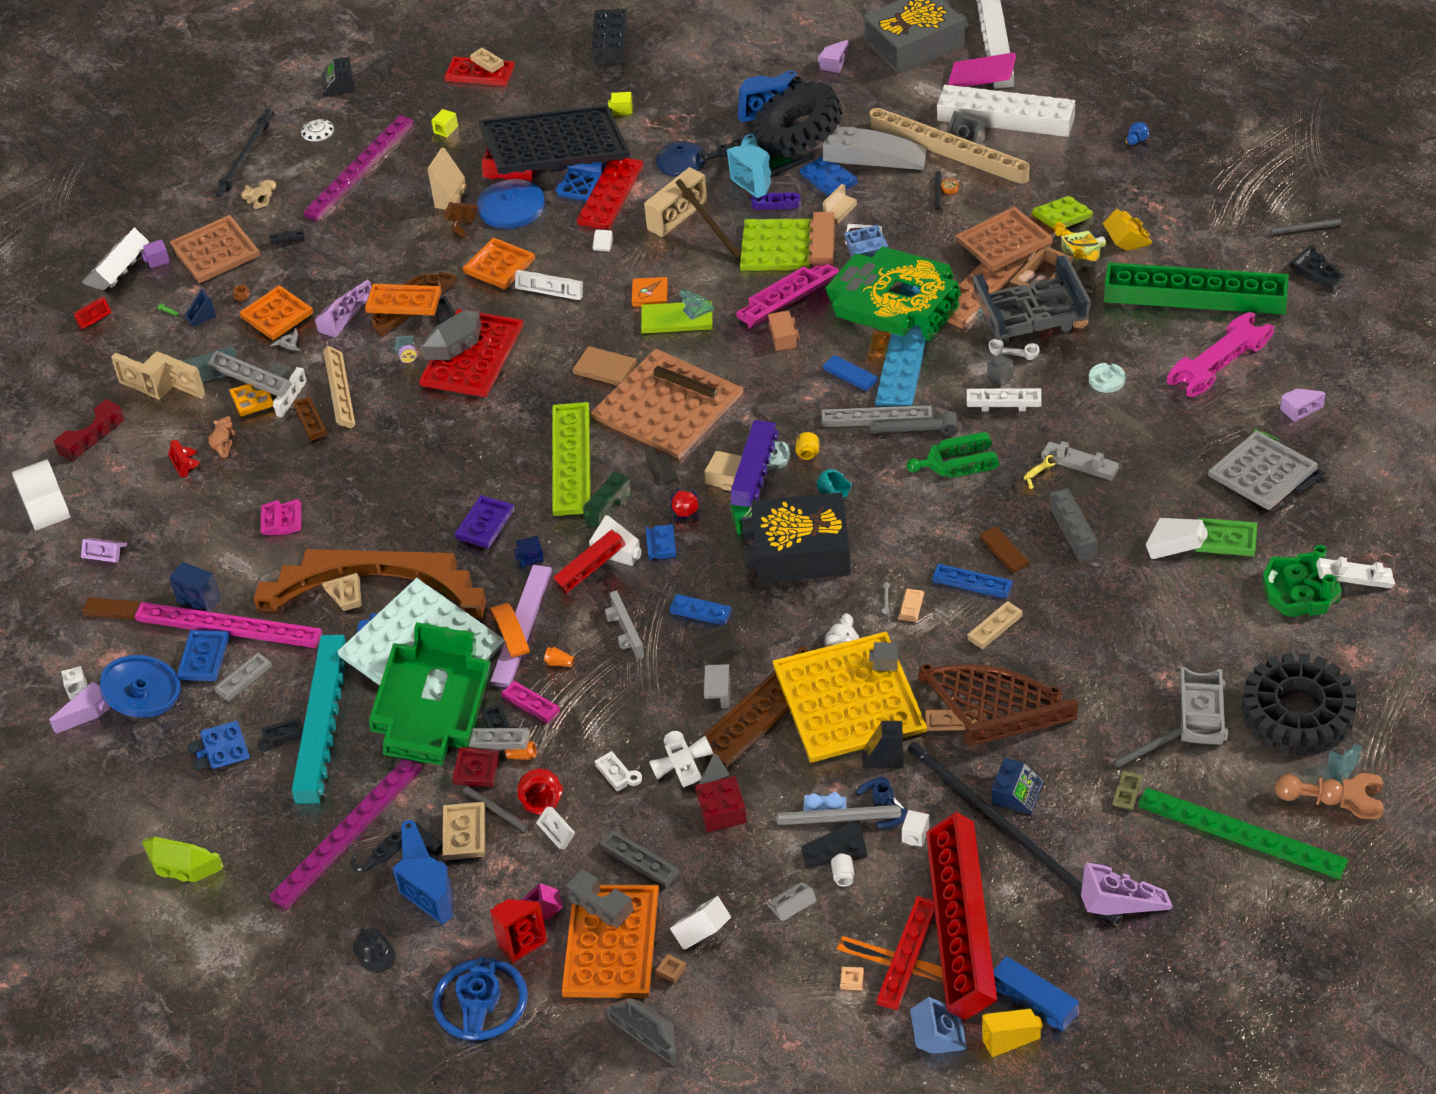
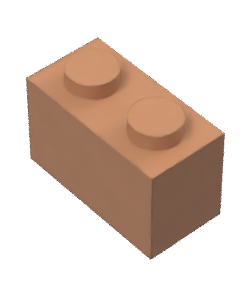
M789 311L768 314L769 328L776 351L796 348L799 332L798 329H794L796 328L795 318H791Z

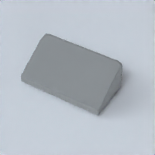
M800 882L770 900L767 905L781 921H784L816 902V897L810 886Z

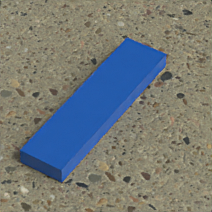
M943 564L937 565L932 576V582L1005 599L1008 598L1013 585V580Z

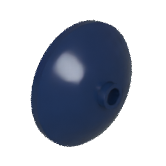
M677 141L664 146L657 153L656 165L661 172L678 177L689 167L699 171L704 166L706 160L698 156V152L702 150L699 145L688 141Z

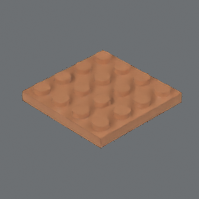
M1015 206L956 235L957 242L993 272L1053 243L1052 236Z
M231 215L169 242L173 251L198 283L260 256L257 247Z

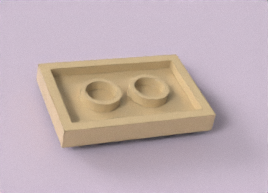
M484 802L444 805L443 859L455 860L485 857Z

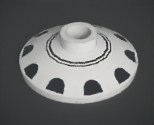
M317 119L306 123L301 129V134L308 141H322L332 135L334 128L331 122Z

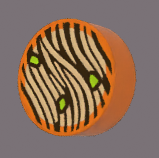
M946 179L941 183L942 192L945 194H954L959 189L958 181L955 179Z

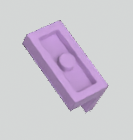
M95 538L83 539L81 558L119 562L120 547H127V543Z

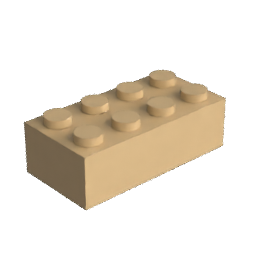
M689 167L644 203L647 229L663 237L696 211V208L689 200L685 199L682 195L683 192L676 185L675 182L678 179H681L688 188H691L701 205L707 202L704 174Z

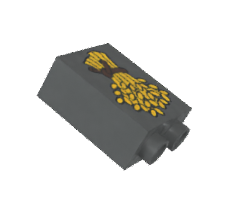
M899 0L864 15L865 42L898 74L965 46V32L968 31L967 19L962 13L957 14L950 7L948 0Z

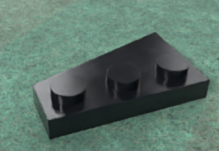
M1313 244L1290 262V268L1332 291L1344 282L1345 276L1333 264H1329L1325 260V256L1316 251V247Z
M856 820L802 845L801 851L805 868L831 864L832 858L838 854L849 855L852 860L867 858L860 820Z

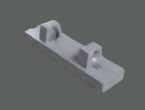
M1049 441L1042 452V459L1048 455H1053L1048 461L1112 481L1119 469V463L1104 459V454L1096 452L1094 456L1069 448V444L1063 441L1060 445Z
M611 592L612 607L605 609L608 622L618 620L625 633L618 636L620 648L626 649L631 647L636 659L644 658L641 640L618 592Z

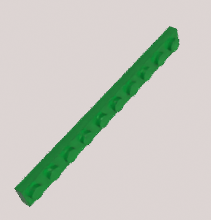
M1146 787L1139 801L1138 807L1339 880L1348 864V859L1148 787Z

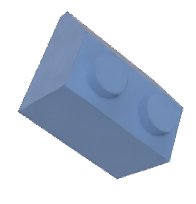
M927 997L910 1009L917 1048L931 1054L961 1051L967 1048L962 1018L948 1012L946 1004Z

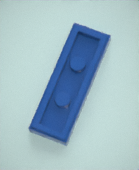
M833 355L823 365V370L866 392L877 382V376L836 355Z

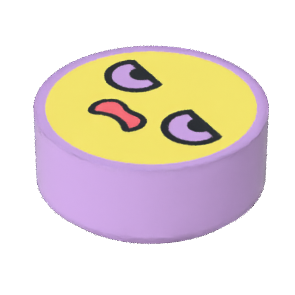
M411 345L403 346L399 350L398 355L403 363H411L417 358V352Z

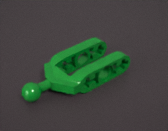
M981 432L942 440L939 444L932 445L927 459L919 461L916 458H911L907 461L906 468L909 472L916 473L920 468L929 466L930 469L941 476L959 477L993 470L999 466L1000 462L995 452H985L943 462L942 458L989 449L992 445L991 438L988 433Z

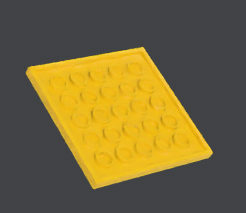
M887 631L773 660L775 673L810 763L863 749L881 721H902L903 738L927 732V726L899 659L897 671L873 670V662H869V650L874 649V642L891 643Z

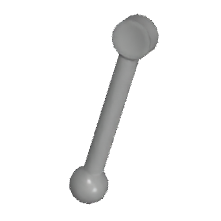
M885 582L883 583L884 608L882 609V615L888 616L890 614L888 609V589L890 588V583Z

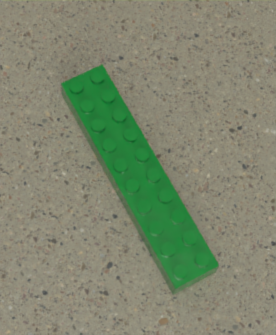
M1108 262L1104 302L1285 315L1289 274Z

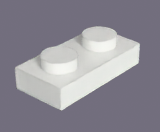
M546 807L536 822L559 849H566L575 835L571 827L552 807Z

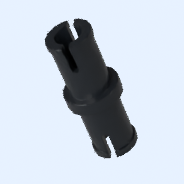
M303 229L289 232L284 230L282 233L269 234L271 245L284 242L290 244L289 242L305 240Z

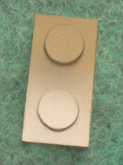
M480 48L470 55L471 61L491 73L504 66L502 59L484 48Z

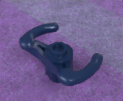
M879 777L868 780L856 790V794L861 796L866 790L874 787L872 788L874 807L893 805L901 807L900 818L878 821L876 823L878 828L895 827L905 821L908 810L896 800L887 778Z

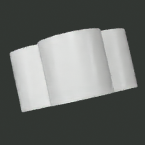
M48 459L12 472L15 485L35 531L71 518Z

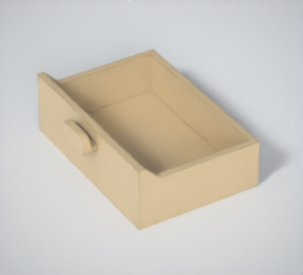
M716 451L705 470V484L731 491L742 456Z

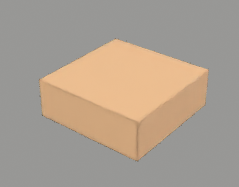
M842 967L840 989L862 990L864 968Z

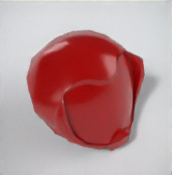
M537 768L529 770L521 776L517 784V798L523 804L525 810L542 815L546 807L556 808L564 789L557 775L548 769Z

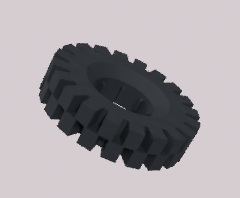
M815 81L808 82L805 87L804 83L796 85L794 91L789 87L783 90V96L778 93L772 97L773 103L767 101L762 106L763 110H759L755 115L756 119L753 120L752 131L760 147L769 156L773 154L774 157L780 158L782 155L784 157H791L794 151H796L797 155L804 153L806 146H809L810 149L818 146L816 140L825 141L829 137L827 132L833 133L837 129L836 124H839L842 120L843 109L830 85L826 86L823 82L816 84ZM810 115L801 123L787 128L794 120Z
M1293 653L1282 654L1281 662L1276 656L1267 659L1266 666L1260 663L1254 668V674L1250 672L1246 679V685H1244L1242 715H1244V722L1247 728H1252L1251 734L1257 740L1264 737V745L1271 749L1277 743H1280L1279 752L1290 754L1291 748L1296 747L1297 755L1307 756L1308 747H1311L1314 754L1325 752V745L1333 749L1339 745L1340 739L1343 741L1346 739L1355 720L1357 693L1355 686L1351 685L1349 676L1346 673L1340 675V667L1332 663L1326 668L1327 659L1317 656L1314 662L1310 663V654L1300 653L1299 661H1295ZM1290 690H1303L1316 696L1321 705L1312 712L1295 713L1284 708L1278 698Z

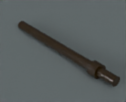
M678 179L675 183L683 192L682 195L685 199L692 203L736 260L740 259L741 253L696 199L691 188H688L681 179Z

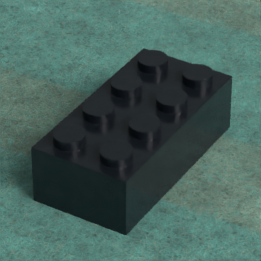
M600 9L594 11L591 49L593 65L625 64L628 30L626 9Z

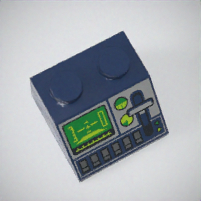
M1004 758L991 789L992 805L1032 815L1044 780L1024 762Z

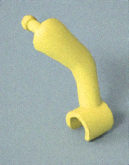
M1053 455L1045 457L1041 464L1035 466L1024 475L1023 480L1028 481L1029 489L1034 488L1031 478L1045 468H1050L1056 464L1048 462V459L1052 458Z

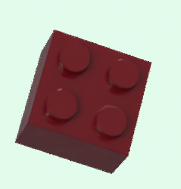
M736 776L695 785L697 802L706 832L747 823L746 809Z

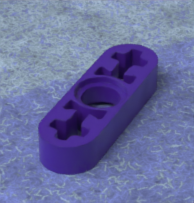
M795 192L766 193V195L759 198L752 196L751 204L752 208L756 210L796 209L801 205V198Z

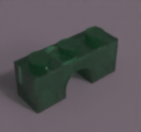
M613 471L583 507L586 524L598 528L605 515L611 517V507L614 502L620 505L624 503L631 494L629 477Z

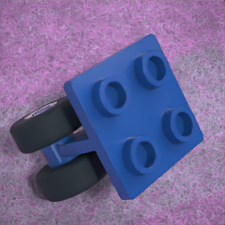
M238 721L202 730L200 732L202 739L194 741L187 746L190 754L197 755L198 760L193 762L196 770L209 766L212 769H216L250 758Z

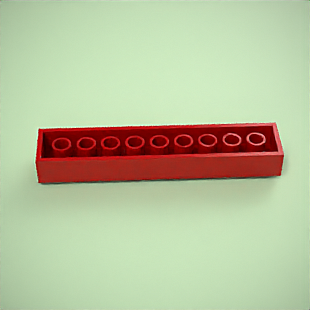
M955 812L926 831L946 1010L967 1020L996 1002L997 995L974 821Z

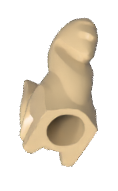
M264 180L256 188L246 185L241 193V197L247 200L248 204L254 203L253 207L255 209L267 206L272 191L277 187L276 183L272 180Z

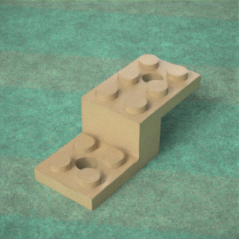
M156 351L144 364L118 353L111 357L119 383L160 400L172 387L199 398L205 395L198 368L172 358L167 354Z

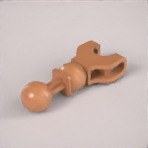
M1361 773L1353 779H1343L1342 784L1334 779H1326L1322 782V778L1319 777L1318 783L1315 785L1301 783L1295 775L1285 774L1280 776L1275 783L1276 794L1285 801H1293L1300 795L1315 796L1316 804L1319 805L1320 800L1329 806L1340 803V808L1350 810L1358 818L1374 820L1381 818L1384 814L1383 803L1368 796L1378 794L1383 788V780L1378 775Z

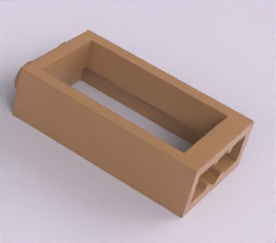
M1047 246L1041 248L1010 281V288L1020 285L1029 286L1030 284L1025 283V281L1044 261L1056 265L1057 256H1064L1066 254ZM1067 255L1074 268V258Z

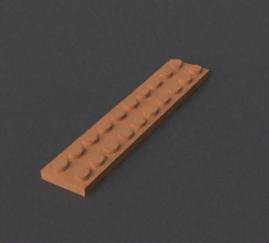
M1032 213L1028 216L1029 219L1052 236V239L1056 236L1053 228L1034 217ZM1040 249L994 272L981 263L959 284L961 296L958 301L960 306L947 322L963 329L982 310L974 294L973 276L983 274L989 293L1000 291Z

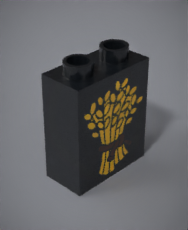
M843 492L751 501L752 516L742 517L744 540L754 539L755 541L754 545H744L746 568H757L758 583L851 575Z

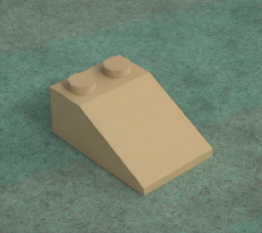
M441 148L428 167V174L435 208L446 210L449 202L460 203L463 195L467 193L468 186L466 185L464 175L446 149Z

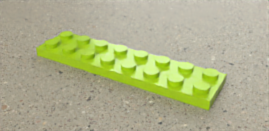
M589 402L553 405V516L591 513Z

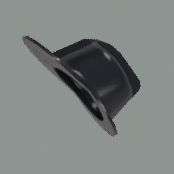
M363 927L360 929V933L353 945L356 956L370 971L383 972L388 970L396 958L392 945L377 929H364Z

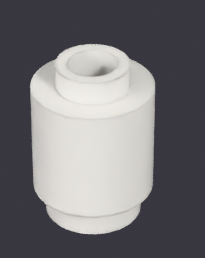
M846 854L836 855L831 860L834 881L838 886H849L853 883L855 877L852 858Z

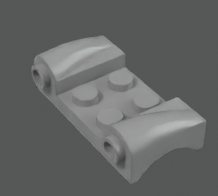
M1181 667L1179 675L1182 715L1181 741L1223 745V741H1227L1228 729L1225 728L1223 700L1226 683L1222 678V669H1217L1210 673H1195L1186 667Z

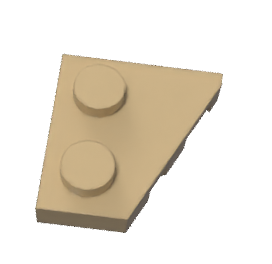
M357 573L322 583L325 591L343 611L362 606L360 578Z

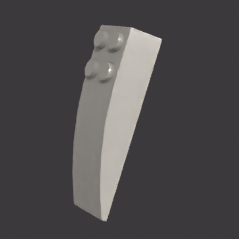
M837 126L833 133L827 132L829 137L823 144V161L832 163L924 170L927 147L910 140L879 131L855 127Z

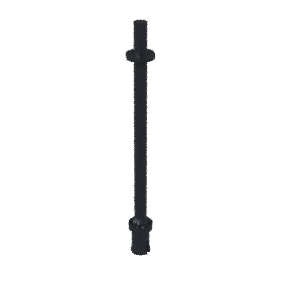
M265 109L263 115L258 118L257 128L226 178L222 177L219 179L220 187L216 192L217 197H222L225 190L232 189L231 181L262 130L270 125V121L275 114L274 111L271 112V109Z

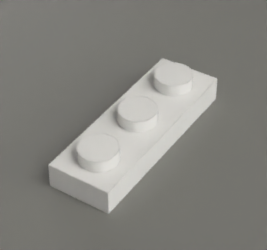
M297 367L293 374L290 375L289 381L292 385L283 398L277 397L274 399L273 407L275 408L276 416L284 417L305 385L306 377L303 368Z

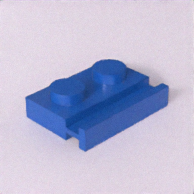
M673 524L654 526L653 529L645 527L649 560H652V558L665 559L677 557Z

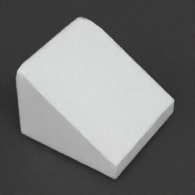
M596 230L593 250L610 252L613 243L612 231Z

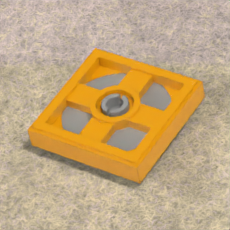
M250 384L229 390L240 417L273 406L274 401L269 392Z

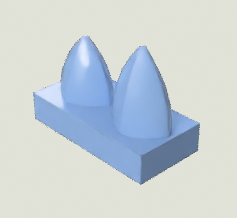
M835 791L829 796H818L812 793L805 795L803 811L846 809L847 799L846 797H841Z

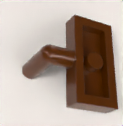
M449 202L443 218L453 221L451 229L464 239L467 237V233L459 227L460 222L472 223L478 207L472 204Z

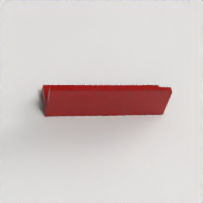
M611 529L554 576L555 581L566 593L570 592L626 546V543L618 532L616 533Z

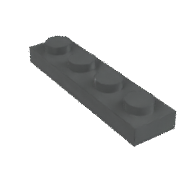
M614 830L600 843L602 850L666 888L679 875L677 867Z

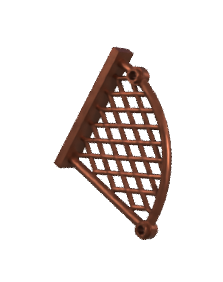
M923 664L918 671L920 682L930 684L965 726L964 743L968 747L1077 720L1079 703L1076 699L1063 701L1062 692L1059 687L1052 686L1048 688L1028 676L1011 670L973 664L948 665L933 668L930 664ZM948 673H956V675L953 677L948 675ZM974 673L982 674L983 679L974 676ZM941 675V682L939 683L934 676ZM960 675L969 678L968 683L960 680ZM1001 676L1010 678V681L1001 678ZM987 677L996 680V685L988 682ZM945 679L953 681L954 686L945 683ZM973 680L981 683L982 688L973 685ZM1015 680H1016V681H1019V682H1021V683H1024V685L1021 686V685H1018V684H1016V683H1014V682H1015ZM1000 683L1009 685V690L1000 687ZM959 684L968 687L967 692L959 689ZM986 686L995 689V694L987 691ZM1028 686H1030V687L1036 689L1037 692H1036V691H1033V690H1031V689H1028ZM943 687L952 690L953 696L950 697ZM1014 688L1023 691V694L1020 695L1013 692ZM972 689L980 692L981 696L971 694ZM999 691L1008 694V699L999 696ZM957 693L966 696V701L958 698ZM1027 693L1036 696V701L1027 698ZM985 695L994 698V703L986 700ZM1013 697L1022 700V704L1012 701ZM971 698L979 701V706L970 703ZM1040 699L1046 700L1048 705L1040 703ZM998 700L1007 703V708L998 705ZM955 701L965 705V711H962ZM1026 702L1035 705V709L1026 707ZM984 704L993 707V712L985 709ZM1012 706L1021 709V712L1018 713L1011 710ZM969 708L978 710V715L969 712ZM997 709L1006 712V716L997 714ZM983 713L992 716V719L983 718ZM967 716L976 719L977 723L973 724Z

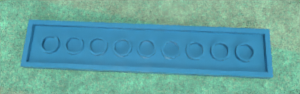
M905 283L901 285L900 295L912 297L920 292L919 287ZM914 325L905 337L890 334L875 401L876 407L913 406L927 341L923 337L919 326Z

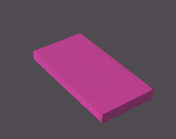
M1013 52L954 62L948 85L968 87L1010 80L1016 55Z

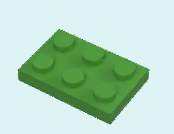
M1207 518L1198 519L1203 521L1208 534L1201 548H1197L1196 552L1255 556L1257 523Z

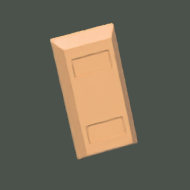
M905 590L898 620L917 623L924 597L923 591Z

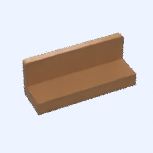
M960 707L962 711H965V707ZM925 708L927 731L966 729L950 708ZM969 708V712L978 715V710ZM983 713L982 717L987 719V714ZM967 716L973 724L977 723L976 719Z

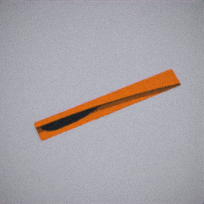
M842 936L837 946L839 951L890 966L895 954L893 951ZM917 959L913 974L943 983L941 966Z

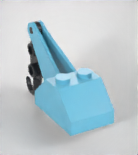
M754 134L746 135L743 140L734 139L731 143L719 145L715 151L708 154H703L706 151L705 149L698 152V156L705 160L728 157L730 179L756 198L766 195L771 184L770 158L766 151L758 147Z

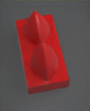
M100 297L77 310L73 315L79 327L84 329L112 312L105 297Z
M171 440L168 456L179 476L187 477L188 471L200 464L199 461L188 458L197 451L181 446L178 440Z

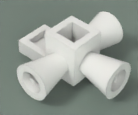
M672 731L668 733L664 738V744L669 756L649 761L657 780L673 768H675L683 787L701 780L702 778L694 759L713 754L706 736H703L688 747L681 732Z

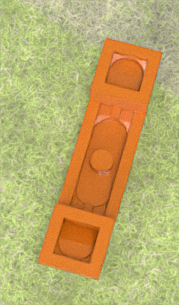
M507 602L489 608L505 640L510 657L513 658L529 653L527 641L511 605Z

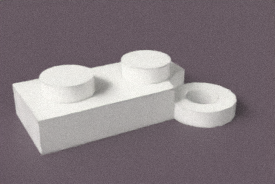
M612 751L595 760V766L617 792L627 787V784L636 786L642 781L641 773L639 771L629 772ZM633 776L637 777L636 780H631L630 778Z

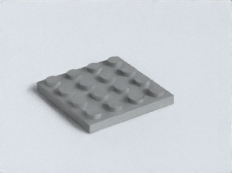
M1256 430L1208 471V476L1270 510L1317 470L1318 463Z

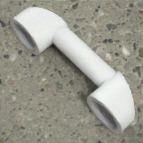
M996 338L989 342V350L995 356L1006 354L1032 360L1039 355V346L1035 343L1027 344L1025 350L1004 347L1003 341L996 340Z

